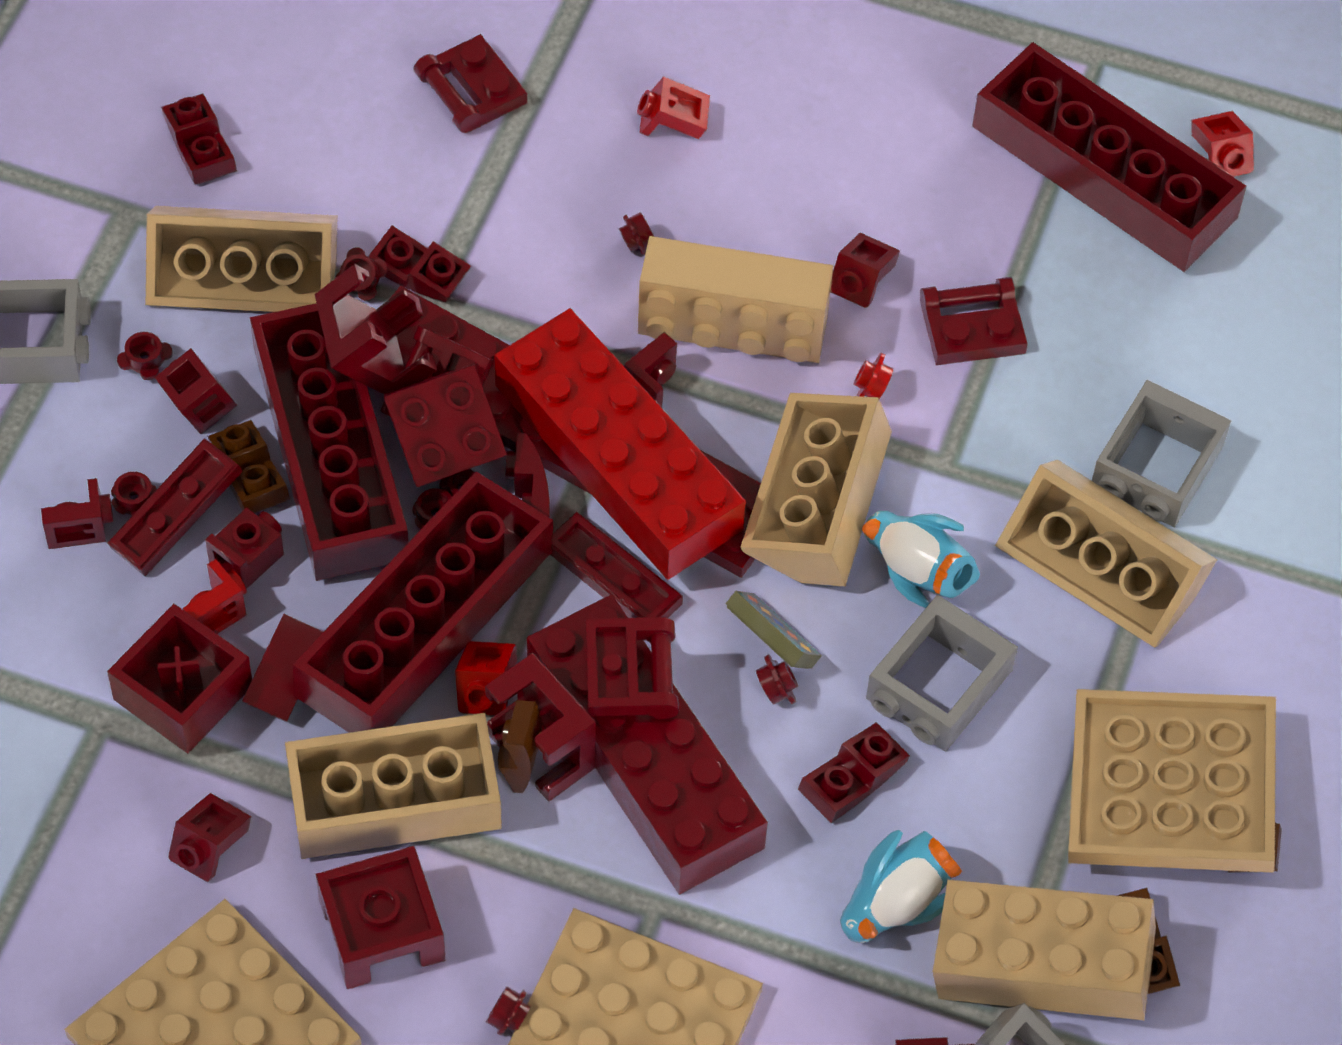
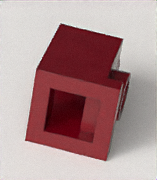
M192 348L172 361L167 368L154 377L178 410L200 434L204 433L237 406L236 402Z
M245 508L216 536L211 533L205 539L208 560L211 562L216 559L226 571L233 569L240 576L247 589L284 555L281 535L282 528L278 521L269 513L262 511L257 516L250 509Z

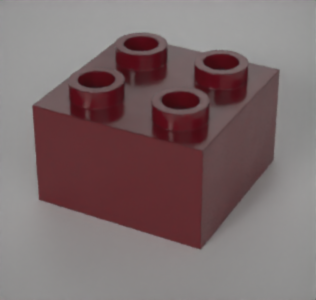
M474 363L384 394L386 405L416 487L507 455Z
M174 603L107 671L113 700L187 754L245 695L252 681L249 656Z

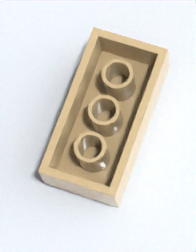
M649 236L639 282L638 334L656 339L665 332L673 340L691 342L701 347L709 348L715 346L740 350L750 355L765 354L784 357L794 362L809 361L819 363L828 318L834 265Z
M485 713L285 742L301 859L502 829L501 801Z
M947 880L933 966V977L938 999L1010 1007L1025 1003L1028 1007L1039 1010L1144 1020L1156 931L1153 899Z

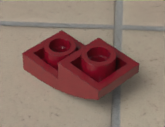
M203 93L193 97H185L177 102L161 107L168 129L194 185L237 171L234 156L220 133L217 117Z
M391 225L368 256L374 260L378 258L383 259L387 263L388 273L384 276L385 278L418 294L443 302L449 299L471 268V265L434 241L427 248L393 225Z
M517 433L516 451H507L505 477L506 479L514 480V493L516 497L550 517L549 489L541 458L527 433Z
M283 614L242 702L287 723L298 700L294 696L293 663L312 645L323 631Z
M875 722L844 742L836 757L804 776L798 790L830 823H833L884 784L908 761L910 755Z

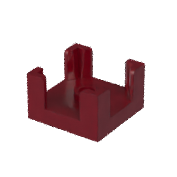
M354 264L314 294L331 368L382 394L424 381L437 371L434 356L428 352L405 369L397 340L399 333L422 317L423 312L419 297L407 291H400L377 309L357 300L348 294L368 279L370 275L368 270Z
M531 653L485 686V696L490 701L494 700L497 704L505 703L516 694L518 700L536 702L541 714L543 730L535 736V746L542 752L543 760L548 766L553 765L560 759L563 761L535 782L537 790L549 802L595 769L596 721L541 661ZM516 701L487 722L489 736L499 747L503 744L504 724L508 719L512 718Z
M415 845L316 874L319 902L325 920L329 921L336 943L339 965L346 989L371 982L370 965L419 951V960L422 967L446 961L444 934Z

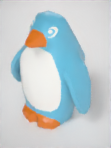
M879 510L871 515L862 527L868 542L875 546L883 555L889 575L896 589L908 600L926 608L930 602L918 587L934 594L954 598L979 579L980 572L975 559L944 531V529L964 531L963 524L937 513H922L911 517L899 516L890 511Z
M900 830L893 831L871 852L864 865L862 877L840 918L842 930L851 941L865 943L873 940L880 932L892 927L914 926L929 922L942 913L945 893L938 894L946 886L947 880L960 875L962 870L942 844L927 831L921 832L898 847L897 845L902 838L903 832Z

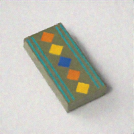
M735 591L725 603L727 608L789 666L812 669L822 655L755 593Z

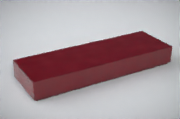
M204 438L107 544L137 571L146 576L243 471L237 463Z
M578 512L574 513L553 533L552 553L550 555L603 598L612 594L628 618H669L683 604V595Z

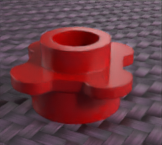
M880 352L874 363L865 360L860 367L853 385L860 388L857 396L877 397L880 399L893 374V368L883 364L885 359L884 353Z

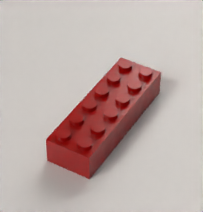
M571 308L494 355L495 386L667 580L744 530L746 500Z

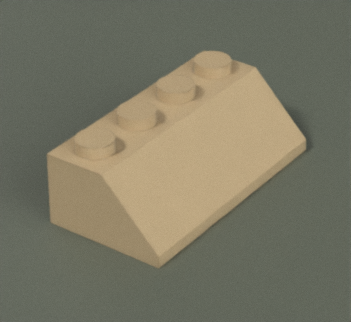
M155 206L147 213L145 305L277 312L315 304L314 294L334 280L338 215Z
M806 393L789 394L741 544L743 553L800 583L846 587L861 537L862 527L866 520L892 433L879 398Z
M1059 460L1039 466L995 544L997 548L1154 648L1161 643L1194 601L1218 560Z

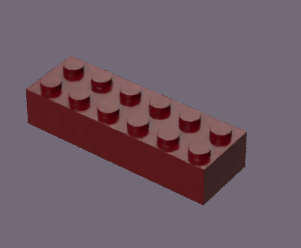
M1034 42L1027 46L977 93L972 127L1183 272L1238 219L1247 185Z
M316 303L250 317L254 351L315 580L319 581L388 565L409 542L408 529L367 386L331 368Z
M476 471L293 663L294 696L348 733L392 727L552 553L553 519Z
M612 594L527 637V656L533 653L587 713L586 619L628 618ZM637 640L638 692H653L651 650L644 640ZM673 684V693L679 699V713L673 718L656 719L650 715L591 717L596 721L595 769L680 895L765 849L768 821Z

